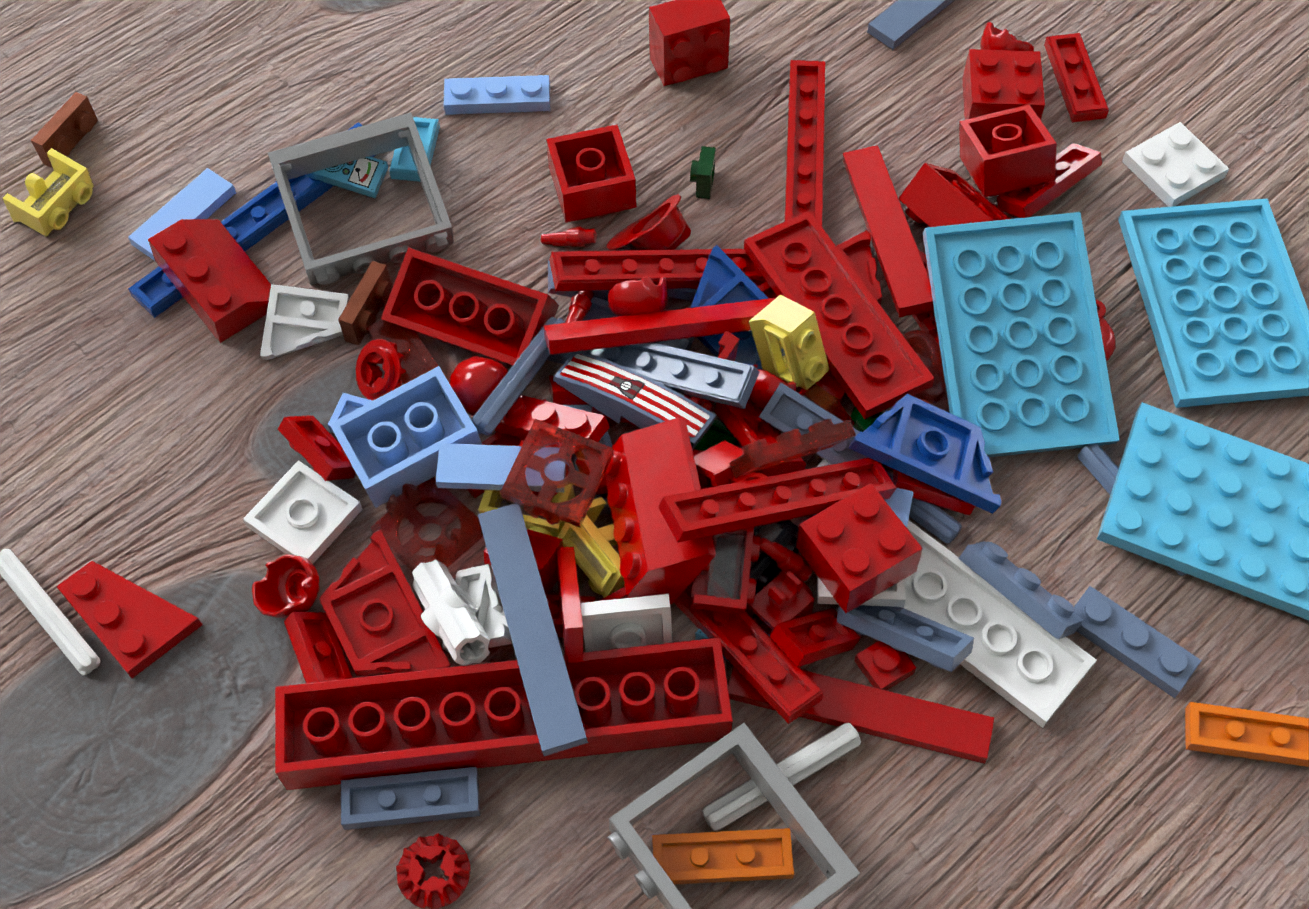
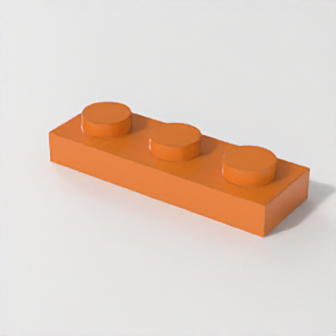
M1189 702L1185 708L1186 750L1309 767V718Z
M790 828L652 835L653 856L674 885L793 879L794 877Z

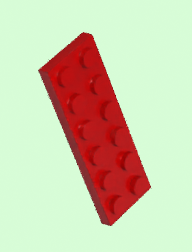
M810 211L744 240L745 252L777 297L782 295L815 312L829 370L864 419L894 406L906 394L914 396L933 387L934 376Z

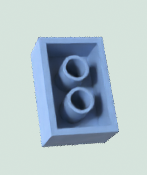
M439 366L329 424L375 508L436 476L440 443L482 445L476 427Z

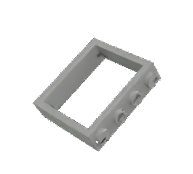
M411 112L268 152L310 285L317 283L321 285L330 284L337 281L339 277L351 273L364 274L372 261L381 264L388 262L401 263L408 247L421 252H438L445 249L449 244L454 243L452 226ZM408 146L436 225L314 260L288 180Z
M745 723L738 726L609 818V830L612 834L607 838L614 846L615 853L621 860L629 857L639 872L634 877L649 899L657 896L665 909H692L632 825L726 757L733 754L827 878L824 883L789 909H821L854 884L860 874Z

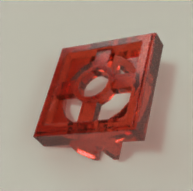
M535 419L500 491L501 497L522 505L524 510L536 519L541 515L552 525L564 521L581 528L613 457L614 449ZM554 445L556 448H560L558 453L551 454L545 459L534 455V453L545 446ZM573 453L581 461L587 459L590 475L574 470L573 462L571 461ZM557 460L565 462L570 468L569 474L565 479L552 481L547 478L545 469L549 463ZM526 468L540 472L541 479L544 481L538 497L534 495L527 485ZM572 484L583 489L579 495L569 501L551 502L557 488Z
M434 477L423 482L418 487L414 484L405 483L402 486V495L397 498L392 494L386 506L387 513L370 527L372 534L381 529L392 553L412 572L421 562L428 563L435 559L448 568L483 537L479 518L449 490L437 488ZM426 503H437L447 506L438 516L424 517L415 509L417 506ZM458 517L461 529L454 528L451 530V539L449 540L446 537V527ZM406 518L414 526V536L402 545L398 530L401 520ZM428 523H435L442 528L440 536L432 541H425L418 535L422 526ZM422 547H436L434 555L423 556L415 553Z

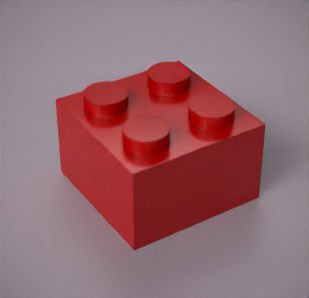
M672 0L649 7L650 60L663 86L684 82L728 68L730 16L721 0Z
M969 49L962 78L965 120L1024 105H1030L1041 120L1045 99L1040 51Z
M1030 105L959 121L960 159L984 197L997 196L1005 192L1055 180L1057 143Z
M618 124L546 139L549 170L565 223L637 208L636 179Z
M872 483L800 523L796 546L845 614L915 573L923 550Z

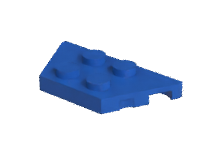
M716 245L709 255L690 308L769 298ZM752 331L731 333L740 339L735 362L752 366L756 364L758 365L757 369L763 370ZM724 334L697 337L715 357H718L720 348L718 342ZM781 348L782 356L785 355L784 348Z
M906 394L895 403L892 409L880 415L865 431L858 433L849 445V449L989 513L993 514L1001 506L1000 494H993L989 481V476L993 473L990 459L984 451L985 441L981 427L914 396Z

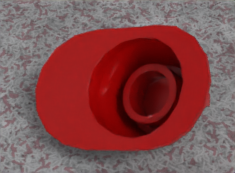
M677 194L670 197L653 212L622 229L607 243L606 247L609 250H613L631 243L639 250H675L691 234L689 225L677 207L681 196Z

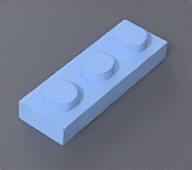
M549 75L444 79L445 115L550 111Z

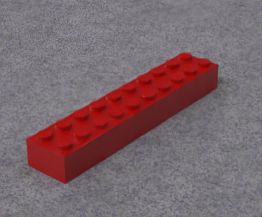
M719 637L584 652L583 662L568 663L565 660L588 743L544 756L541 750L517 660L275 687V773L286 790L338 785L341 784V780L477 767L478 769L719 741L732 731L733 722L721 639Z

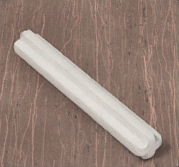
M10 549L1 550L0 575L74 667L82 675L90 674L92 670L98 668L100 658Z
M844 723L777 763V766L794 786L859 747L861 744L859 734L850 723ZM750 779L705 806L702 812L710 828L713 831H719L768 800L753 780Z

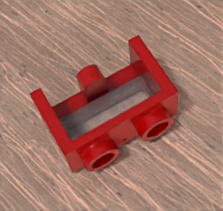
M754 527L712 535L716 556L693 580L689 610H710L742 614L746 610L747 604L753 605L756 579L749 578L751 562L758 561L760 551V536H753Z

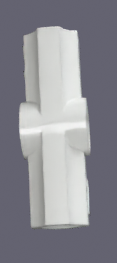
M436 559L428 563L421 562L412 572L414 576L412 586L425 608V611L421 614L423 622L443 640L456 663L462 666L473 663L480 664L490 653L488 650L490 639L475 616V613L479 610L477 603L464 589L456 584L446 565Z

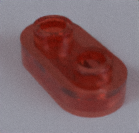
M922 330L909 331L903 335L913 350L921 355L919 358L935 378L932 388L914 395V397L927 403L938 402L945 396L946 386L941 352L937 341L928 332Z

